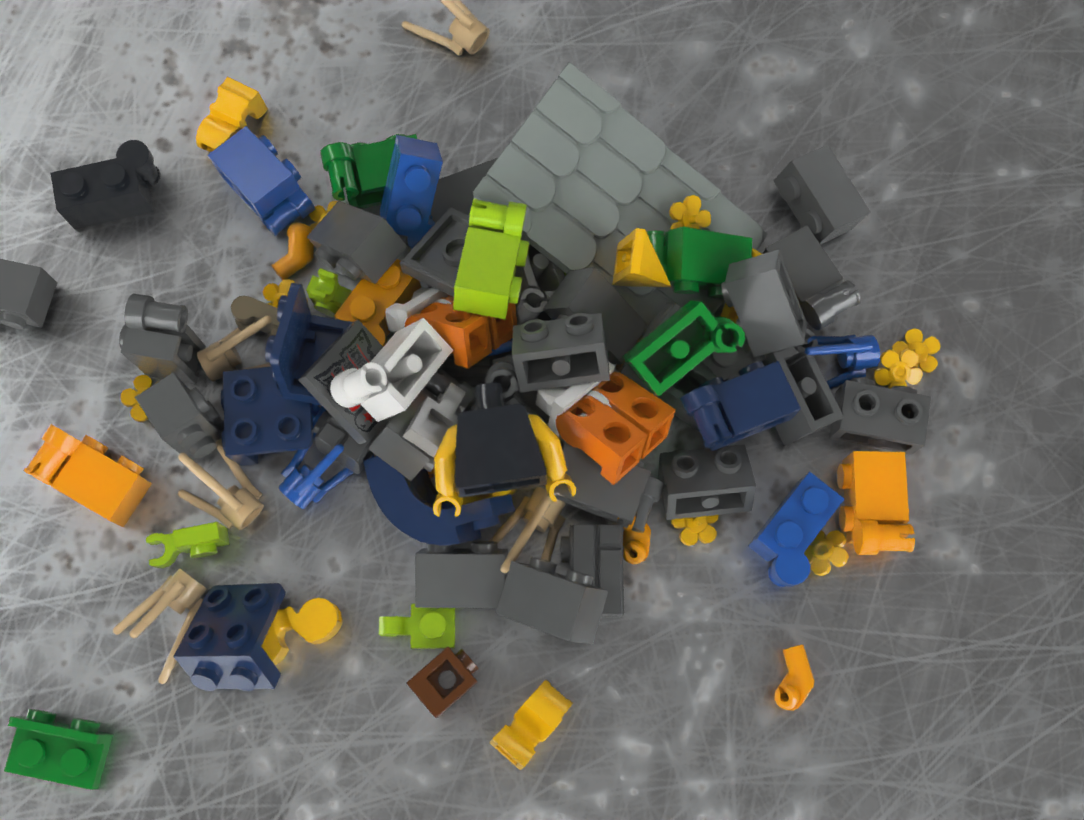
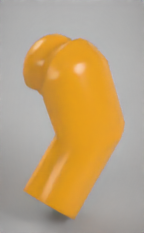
M295 222L288 227V253L271 265L282 281L305 267L314 257V245L307 238L312 229L301 222Z
M636 516L628 528L623 527V558L630 564H639L645 561L650 550L651 529L649 525L645 524L644 533L632 531Z
M804 644L782 650L788 673L774 693V700L782 709L795 710L799 708L814 687V678Z

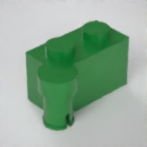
M396 134V135H400V136H405V137H410V138L417 139L416 134L408 135V136H407V135H404V134ZM392 135L384 141L370 144L358 142L350 145L344 142H337L326 145L321 149L320 155L323 169L329 173L332 197L335 200H345L343 191L345 187L349 205L359 209L381 205L396 135Z
M689 227L668 230L665 234L664 231L660 230L647 231V235L671 286H673L674 293L697 294L699 290H707L708 297L724 299L721 285L726 280L729 264L752 258V238Z
M690 300L622 357L648 390L659 397L712 352L730 353L737 351L735 347H742L744 344L745 333L731 319L714 317L702 302Z

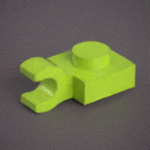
M319 268V277L312 275L306 291L317 311L334 317L352 290L339 285L336 273Z
M218 522L173 530L171 534L154 533L146 537V543L150 545L163 543L165 546V552L160 558L149 560V565L155 568L169 567L182 552L190 553L191 558H202L217 554V547L230 545L228 528Z
M411 604V617H379V635L381 637L411 636V649H445L447 647L455 649V608H415V604Z

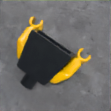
M485 383L476 386L474 392L477 410L458 413L457 425L447 429L434 456L435 488L439 492L433 506L434 514L440 517L441 502L450 501L455 505V517H458L463 503L462 497L540 485L546 486V490L554 502H557L554 489L562 483L568 484L569 492L573 497L576 494V487L570 476L566 474L567 465L560 440L538 415L527 414L524 404L505 405L502 385L500 383Z

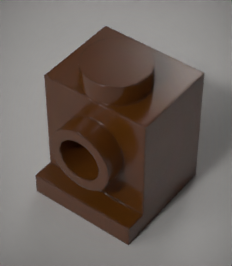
M447 647L406 684L435 718H439L478 683L473 674L479 668L463 649H460L455 654ZM446 671H451L456 677L454 686L449 689L443 688L439 682L441 674Z

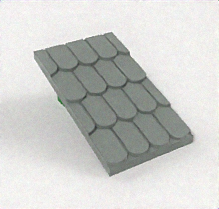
M568 62L559 74V77L539 101L534 111L531 112L511 139V142L505 147L486 173V176L483 177L473 191V198L503 205H508L509 201L527 204L522 232L524 240L530 241L529 244L566 274L570 270L595 267L611 285L613 283L617 244L636 228L645 229L646 232L654 230L664 231V234L668 232L674 222H678V220L671 219L669 215L671 205L675 202L683 203L684 199L690 195L700 198V210H708L710 212L711 224L706 228H701L702 230L752 238V248L757 251L767 236V233L762 230L759 223L720 193L721 190L665 146L660 137L623 109L617 99L570 62ZM612 285L648 325L667 302L677 303L682 308L690 300L700 301L715 316L725 301L724 299L708 297L707 290H699L697 294H678L673 292V286L632 287Z

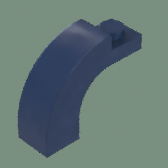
M378 456L363 460L370 489L381 511L401 532L420 542L441 546L482 539L480 529L501 524L500 515L515 512L511 494L464 504L458 517H455V505L452 502L443 501L441 502L440 517H437L433 512V506L438 492L431 483L426 469L422 468L413 480L410 481Z

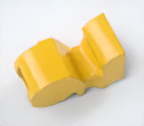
M228 76L218 86V98L215 103L210 104V114L203 119L197 130V146L209 152L215 150L247 126L245 121L247 115L259 119L268 110L258 91Z
M314 598L307 601L300 611L291 606L278 609L261 647L276 666L284 660L289 651L284 639L287 631L294 629L307 642L314 645L321 644L332 639L338 633L343 622L342 613L335 604L323 598Z
M546 679L514 714V720L509 726L505 725L489 743L515 767L521 770L536 753L535 747L540 742H544L563 720L562 717L572 706L573 702L565 698Z

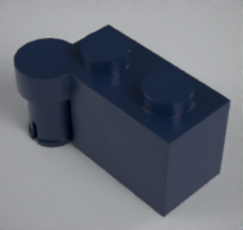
M762 361L752 363L739 370L738 377L725 382L723 377L713 378L681 398L687 415L693 416L706 448L710 447L711 451L775 427L790 421L801 410L779 361L764 366Z

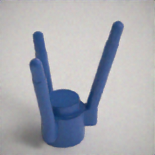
M855 334L847 336H812L807 340L809 343L817 339L818 345L821 346L807 347L805 349L806 355L837 354L839 365L842 368H848V372L826 381L830 389L843 384L846 380L850 381L852 378H865L866 369L875 368L880 362L879 344L873 335L856 337Z
M321 406L313 420V429L319 417L326 411L323 406ZM337 444L314 469L307 464H304L299 469L308 449L297 450L291 462L281 472L286 479L278 486L279 490L302 509H305L311 501L318 503L328 491L354 473L345 467L323 483L324 479L321 475L343 452L344 446Z

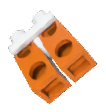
M422 287L413 293L410 301L405 304L395 303L386 308L385 313L388 330L394 333L425 318L453 349L452 354H454L455 365L469 369L492 353V349H498L503 343L513 338V326L517 325L515 304L509 303L506 320L453 310V296L434 287Z
M609 362L610 380L572 385L567 390L563 387L538 390L536 405L550 416L548 427L556 436L560 435L567 444L574 448H580L601 465L600 475L615 485L639 463L640 458L644 459L667 438L676 409L626 375L614 372L615 366Z

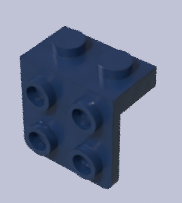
M292 282L288 295H282L277 308L279 326L276 335H270L267 340L265 360L270 363L273 371V380L277 381L284 399L321 405L298 379L353 322L311 315L303 285Z
M271 367L223 372L221 405L224 411V430L222 432V446L226 457L241 466L258 464V454L304 450L313 445L312 403L284 399L277 381L273 380Z
M280 583L216 585L208 590L173 656L191 678L193 685L205 691H214L216 689H239L242 691L275 689L281 673L261 646L286 594Z

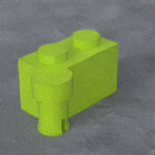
M473 198V206H471L469 217L470 227L467 229L454 285L453 310L506 320L509 303L518 304L522 278L515 276L516 267H525L530 241L522 240L527 204L509 201L508 205Z

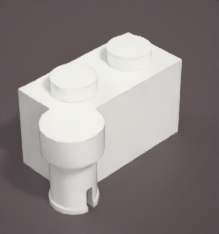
M422 318L395 332L370 363L365 364L359 369H347L336 375L330 387L332 397L342 407L350 408L361 404L379 422L405 411L452 353L453 349L425 318Z

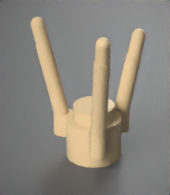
M439 0L456 16L449 27L453 40L410 22H402L404 29L445 46L458 56L462 55L464 50L471 55L477 53L485 44L490 34V29L480 22L461 0Z
M264 316L242 331L237 328L223 339L197 352L198 360L212 382L222 378L225 371L237 370L236 366L241 364L242 361L235 346L271 323L272 319L270 316ZM267 363V364H262V365H258V366L248 367V368H244V369H253V368H262V367H271V366H270V363Z
M222 439L216 441V448L242 486L241 489L236 485L228 489L224 488L187 454L180 453L178 459L220 497L217 504L221 509L183 489L178 491L180 498L217 518L228 529L233 526L238 530L244 529L262 511L264 505L258 500L262 493L251 484L240 465L225 456Z
M536 487L530 498L524 496L517 510L489 540L499 543L524 516L523 521L526 523V526L502 564V573L509 571L511 561L515 562L535 529L545 532L548 527L550 528L541 557L542 560L550 562L559 530L566 520L560 515L566 504L559 500L557 502L552 501L548 497L546 489Z
M180 568L173 577L170 575L160 588L113 628V633L118 635L148 611L130 631V637L137 638L167 606L180 615L186 608L189 609V613L159 676L158 682L160 684L167 682L177 662L173 656L203 601L201 596L207 590L206 587Z

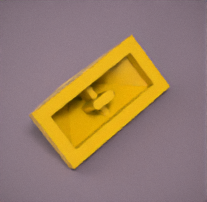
M636 228L617 244L612 285L672 287L645 229Z

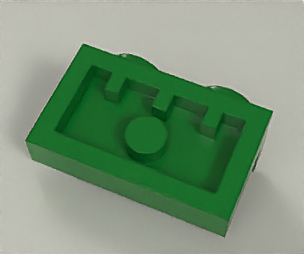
M29 709L27 716H10L8 726L17 729L4 772L89 790L99 788L113 738L111 733L98 731L100 727L99 722L72 718L71 725L55 722L56 713Z

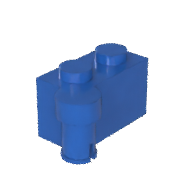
M245 126L209 153L208 157L222 179L259 216L266 228L276 237L280 231L298 217L304 219L315 210V206L298 185L297 181L301 179V175L288 159H284L281 162L276 157L278 155L277 150L267 137L262 135L257 138Z
M396 135L380 207V216L388 222L397 234L407 237L408 244L412 249L435 224L432 220L431 209L443 160L437 143Z
M810 471L795 484L748 545L767 562L774 559L772 566L768 568V576L771 582L779 587H792L804 582L808 578L810 562L804 552L845 500V498Z

